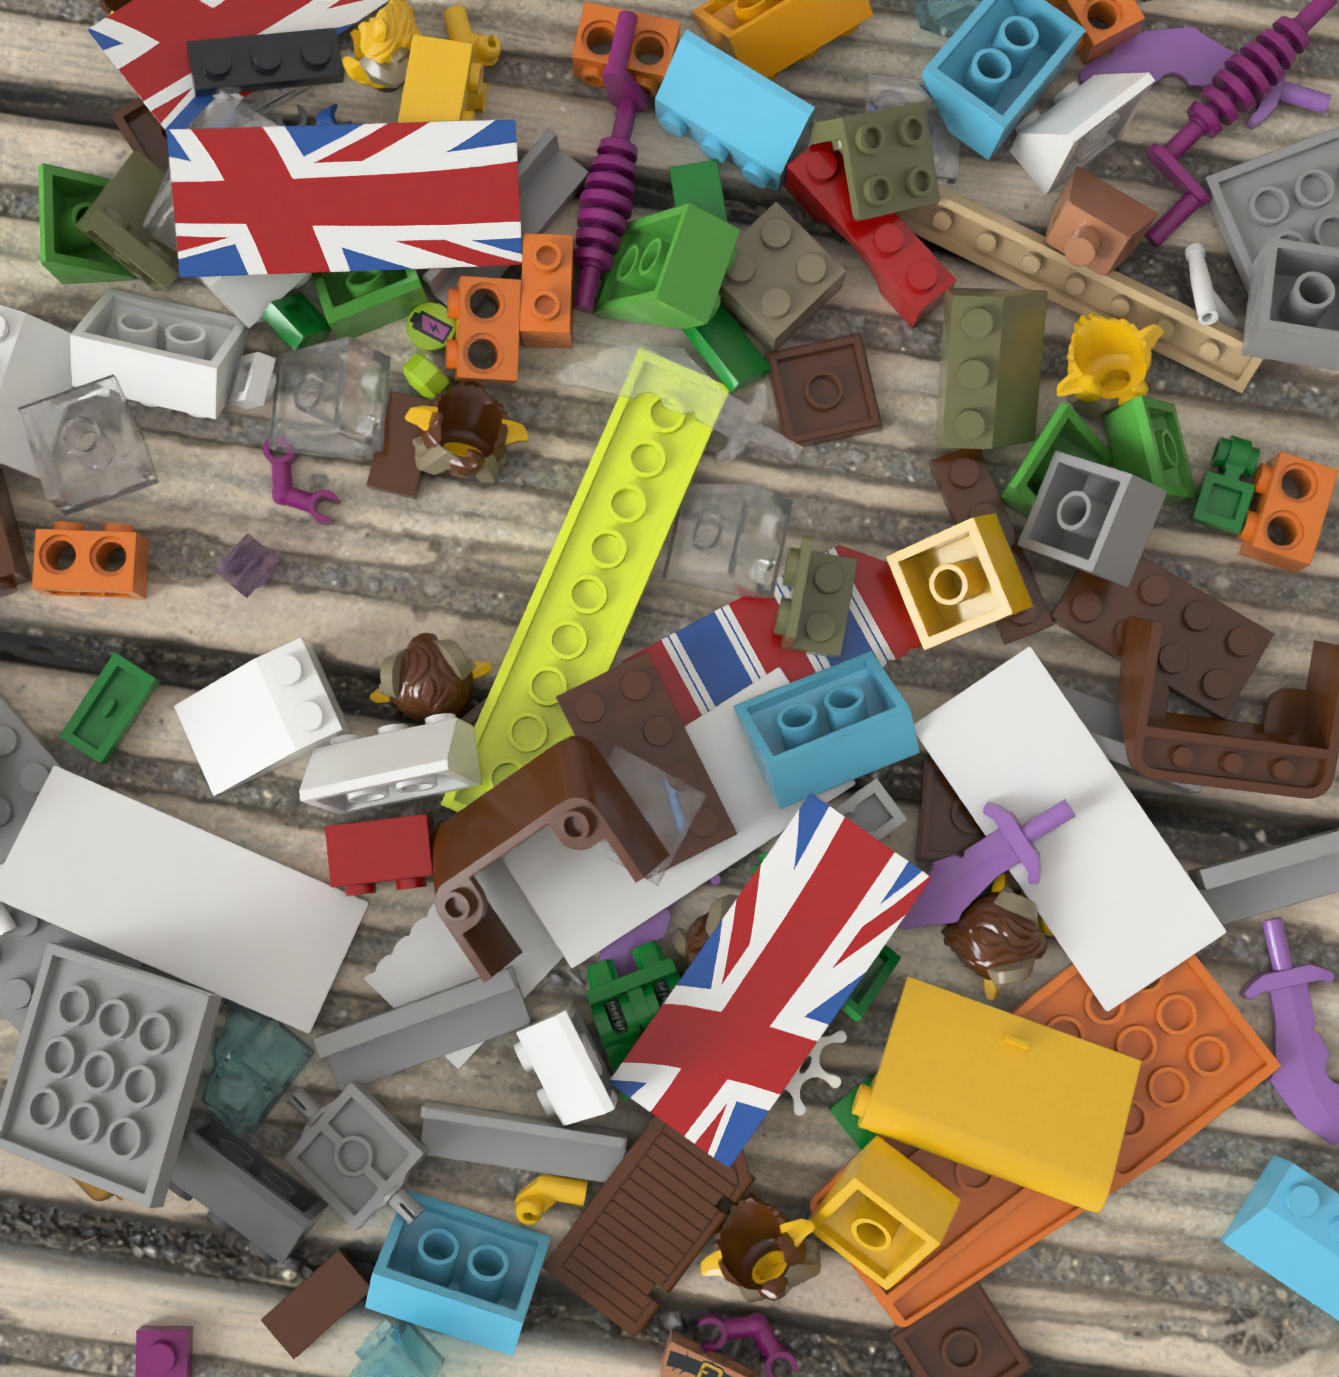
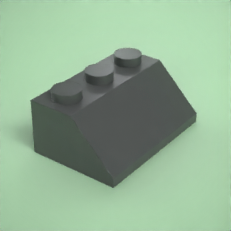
M209 1114L186 1124L169 1189L185 1200L191 1201L194 1198L208 1208L207 1216L220 1228L230 1232L236 1229L250 1240L248 1243L249 1248L263 1260L272 1263L276 1259L281 1264H284L294 1254L329 1204Z

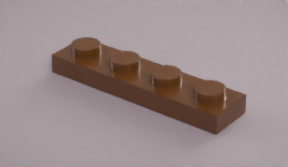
M959 449L931 460L929 466L954 526L973 517L996 513L1034 605L1032 608L995 623L1004 645L1053 626V621L1024 552L1017 545L1019 540L981 450Z

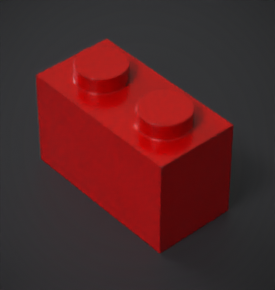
M428 814L325 826L331 887H345L346 896L377 893L376 883L396 881V890L427 887L426 877L434 876L432 857L433 817Z

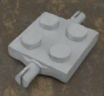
M358 1081L350 1082L333 1102L323 1107L304 1090V1087L298 1088L292 1094L293 1096L288 1098L286 1103L291 1105L308 1123L304 1127L300 1140L283 1159L355 1231L362 1228L379 1208L390 1204L411 1225L419 1217L418 1215L424 1212L425 1208L404 1189V1186L408 1181L410 1173L428 1154L429 1150Z

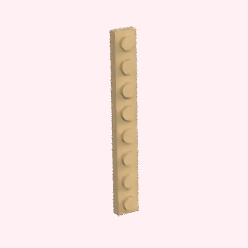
M938 185L940 201L937 204L896 213L914 234L1029 290H1046L1048 292L1047 299L1080 315L1084 314L1088 317L1089 313H1095L1107 319L1114 317L1119 320L1123 318L1129 324L1133 323L1138 331L1152 324L1159 325L1163 329L1164 334L1157 340L1152 350L1240 393L1244 391L1264 359L1242 355L1244 333L1218 320L1211 325H1202L1198 321L1195 309L1115 270L1107 276H1102L1085 266H1075L1066 259L1065 254L1048 245L1045 241V236Z

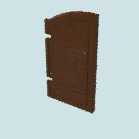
M654 1115L542 1268L631 1336L637 1337L661 1305V1302L650 1294L654 1286L657 1284L670 1293L727 1218L728 1213L717 1205L718 1201L725 1195L733 1202L738 1203L755 1181V1176L749 1171L744 1148L732 1165L726 1167Z

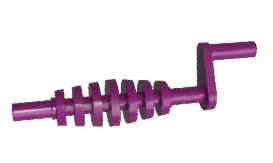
M1312 0L1295 18L1280 17L1272 24L1273 30L1269 28L1263 30L1256 36L1257 42L1249 41L1241 47L1240 54L1234 53L1225 61V69H1219L1213 76V86L1206 85L1199 94L1202 103L1194 101L1187 109L1189 122L1164 147L1153 143L1145 151L1150 162L1184 193L1145 233V238L1154 247L1158 248L1199 207L1202 208L1210 201L1206 191L1177 160L1202 136L1215 138L1223 131L1222 124L1232 125L1239 119L1238 112L1247 113L1256 106L1255 100L1263 101L1271 93V86H1276L1284 77L1283 69L1289 70L1296 62V53L1302 54L1310 44L1307 32L1337 4V0Z
M630 11L619 12L608 64L604 67L602 75L610 103L617 108L612 135L600 140L597 148L598 155L594 157L590 167L592 173L588 174L584 184L585 190L581 193L579 199L581 210L578 211L577 215L579 229L576 231L575 238L578 248L574 250L573 261L580 267L581 274L573 307L578 311L586 313L593 311L600 276L612 270L615 262L613 255L617 254L622 243L620 237L625 235L628 226L627 220L632 215L633 203L631 201L634 199L635 185L632 182L636 179L637 168L634 163L637 162L638 148L630 140L636 113L646 111L649 103L648 94L627 71L638 16Z

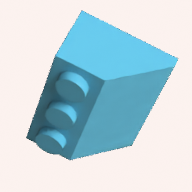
M982 0L927 64L921 74L948 132L989 160L1068 65L1086 29L1046 0Z
M689 30L685 31L655 97V117L659 119L658 122L664 130L678 138H682L684 135L700 144L701 151L712 160L717 159L719 163H724L726 160L741 169L742 176L751 184L759 188L769 186L779 192L784 184L787 165L804 152L809 145L811 135L809 124L813 123L814 106Z
M872 651L734 705L736 715L761 776L779 809L807 799L810 794L817 795L920 753L911 709Z
M1274 1154L1220 1241L1339 1321V1193L1293 1162Z
M406 1189L425 1210L421 1215H418L419 1217L411 1225L398 1212L396 1213L372 1272L365 1308L513 1356L551 1236Z

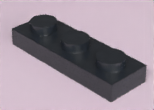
M336 28L186 41L195 97L343 83L344 70Z

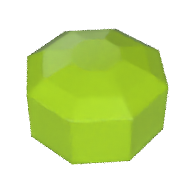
M415 353L403 366L404 375L411 387L429 400H433L436 394L449 391L452 387L450 379L443 371L421 353Z

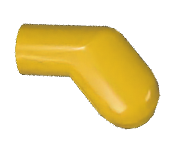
M452 6L443 11L449 40L473 43L477 63H482L484 67H490L498 61L502 51L500 40L493 34L487 38L486 34L478 35L473 33L464 6Z
M545 1173L540 1174L519 1191L514 1201L517 1219L526 1225L536 1224L541 1220V1215L557 1202L584 1206L588 1180Z

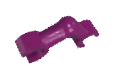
M288 437L289 448L287 454L284 457L275 458L272 455V444L266 438L263 443V453L272 468L273 501L278 505H287L309 512L315 521L322 525L334 524L330 517L319 514L317 507L324 500L341 503L336 494L330 490H319L315 493H310L293 487L291 465L295 463L298 456L295 443Z
M708 1312L702 1314L697 1319L699 1326L714 1324L720 1329V1334L717 1338L701 1342V1349L716 1351L725 1344L726 1340L752 1337L764 1357V1371L767 1377H777L771 1365L778 1358L788 1360L793 1370L798 1373L795 1354L791 1349L780 1345L769 1326L766 1316L762 1313L756 1312L748 1316L723 1319L717 1313Z

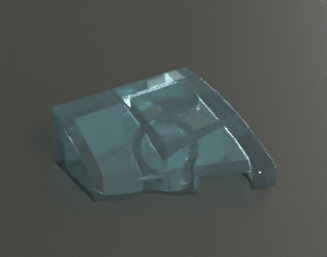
M225 998L224 1004L229 1005V1011L222 1038H215L212 1050L213 1069L205 1079L201 1101L235 1133H255L315 1051L279 1021Z

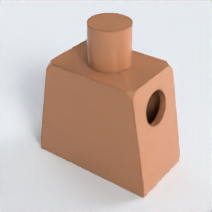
M1077 166L1051 209L1045 241L1048 245L1065 254L1066 259L1071 264L1085 266L1099 275L1107 276L1133 254L1158 213Z

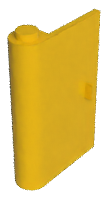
M908 976L905 979L878 1073L871 1081L870 1086L860 1085L851 1113L859 1116L858 1127L1085 1210L1098 1213L1105 1204L1111 1188L1142 1061Z

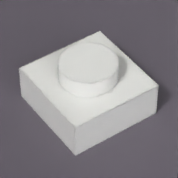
M260 352L239 356L228 404L243 409L264 406L265 401H268L272 396L276 385V374L272 373L276 358Z

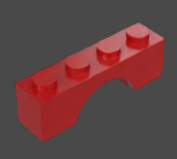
M831 141L812 144L787 165L784 188L815 222H823L829 225L850 243L873 274L880 294L912 329L945 301L946 287L953 288L957 280L896 213L865 220H854L843 154L839 150H833Z

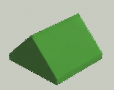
M45 163L39 165L41 264L61 284L131 281L135 279L136 276L74 227L111 179Z
M415 269L312 273L324 315L340 343L406 318L417 306L429 303Z
M1141 395L1132 398L1103 417L1115 469L1133 474L1168 491L1162 506L1195 500L1196 490L1175 404Z
M1061 402L1048 418L1000 495L1004 505L1027 519L1055 451L1107 467L1113 461L1111 452L1069 404Z

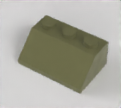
M946 287L935 437L941 448L992 450L1035 441L1048 294L1046 290Z

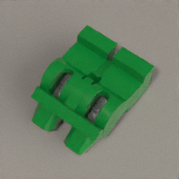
M656 941L640 945L632 951L638 971L620 977L613 959H604L587 967L590 990L585 991L614 1073L681 979L672 957L667 959ZM620 1091L623 1101L630 1099L629 1096Z

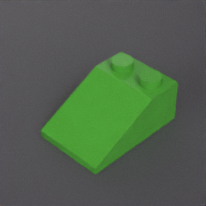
M691 203L628 222L625 235L620 237L622 241L617 254L613 255L615 258L613 268L610 272L604 274L591 314L598 318L681 329L708 324V321L713 318L720 305L721 296L719 290L724 275L735 262L737 256L735 244L740 229Z

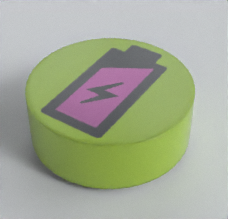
M429 302L417 306L410 313L406 328L414 347L420 352L429 355L445 352L446 340L455 339V319H447V308L439 303Z

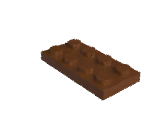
M1143 556L1140 557L1129 587L1077 569L1050 614L1055 624L1122 662L1129 616L1162 622L1163 627L1156 672L1165 679L1170 692L1217 719H1226L1274 636V633Z
M647 652L556 696L574 735L585 737L595 744L641 813L650 819L649 825L670 854L667 859L645 876L646 880L737 835L721 799ZM661 777L665 778L668 785L677 791L686 821L679 835Z

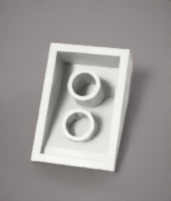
M1149 72L1098 74L1092 76L1082 85H1079L1076 81L1070 83L1054 98L1053 102L1055 105L1044 114L1036 110L1019 123L1015 128L1017 136L1010 149V153L1042 192L1048 195L1069 179L1077 166L1083 168L1122 138L1154 84L1155 79Z
M298 638L251 660L174 705L214 797L312 753L314 748L330 745V739L333 737L352 734L313 645L303 638Z
M574 1001L516 1032L520 1042L513 1045L515 1052L526 1072L535 1070L543 1088L537 1090V1095L550 1119L558 1116L562 1126L606 1114L615 1109L620 1092L615 1086L610 1084L609 1081L612 1076Z

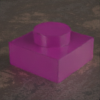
M141 1326L136 1330L135 1377H192L193 1326Z

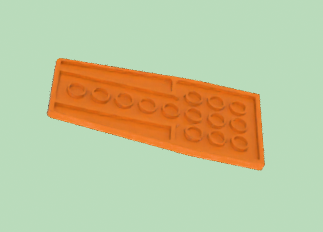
M1195 954L1108 1012L1100 1004L1074 964L1070 962L1030 993L1010 1012L1019 1017L1142 1061L1108 1195L1162 1161L1282 1067ZM878 1135L959 1197L961 1202L941 1244L888 1291L851 1262L849 1263L894 1323L899 1327H908L1084 1212L1085 1209L891 1138ZM857 1154L810 1196L809 1207L812 1213Z

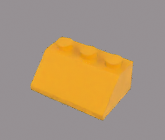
M709 0L691 11L695 22L710 44L771 81L777 77L778 72L793 63L803 62L815 56L818 48L833 39L852 34L858 29L860 23L873 16L869 0Z

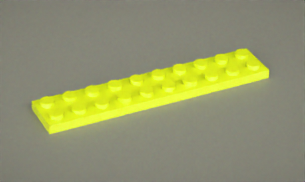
M639 349L475 724L474 732L482 785L445 793L441 802L442 806L459 812L554 744L569 736H575L556 696L611 669L730 391L724 384Z

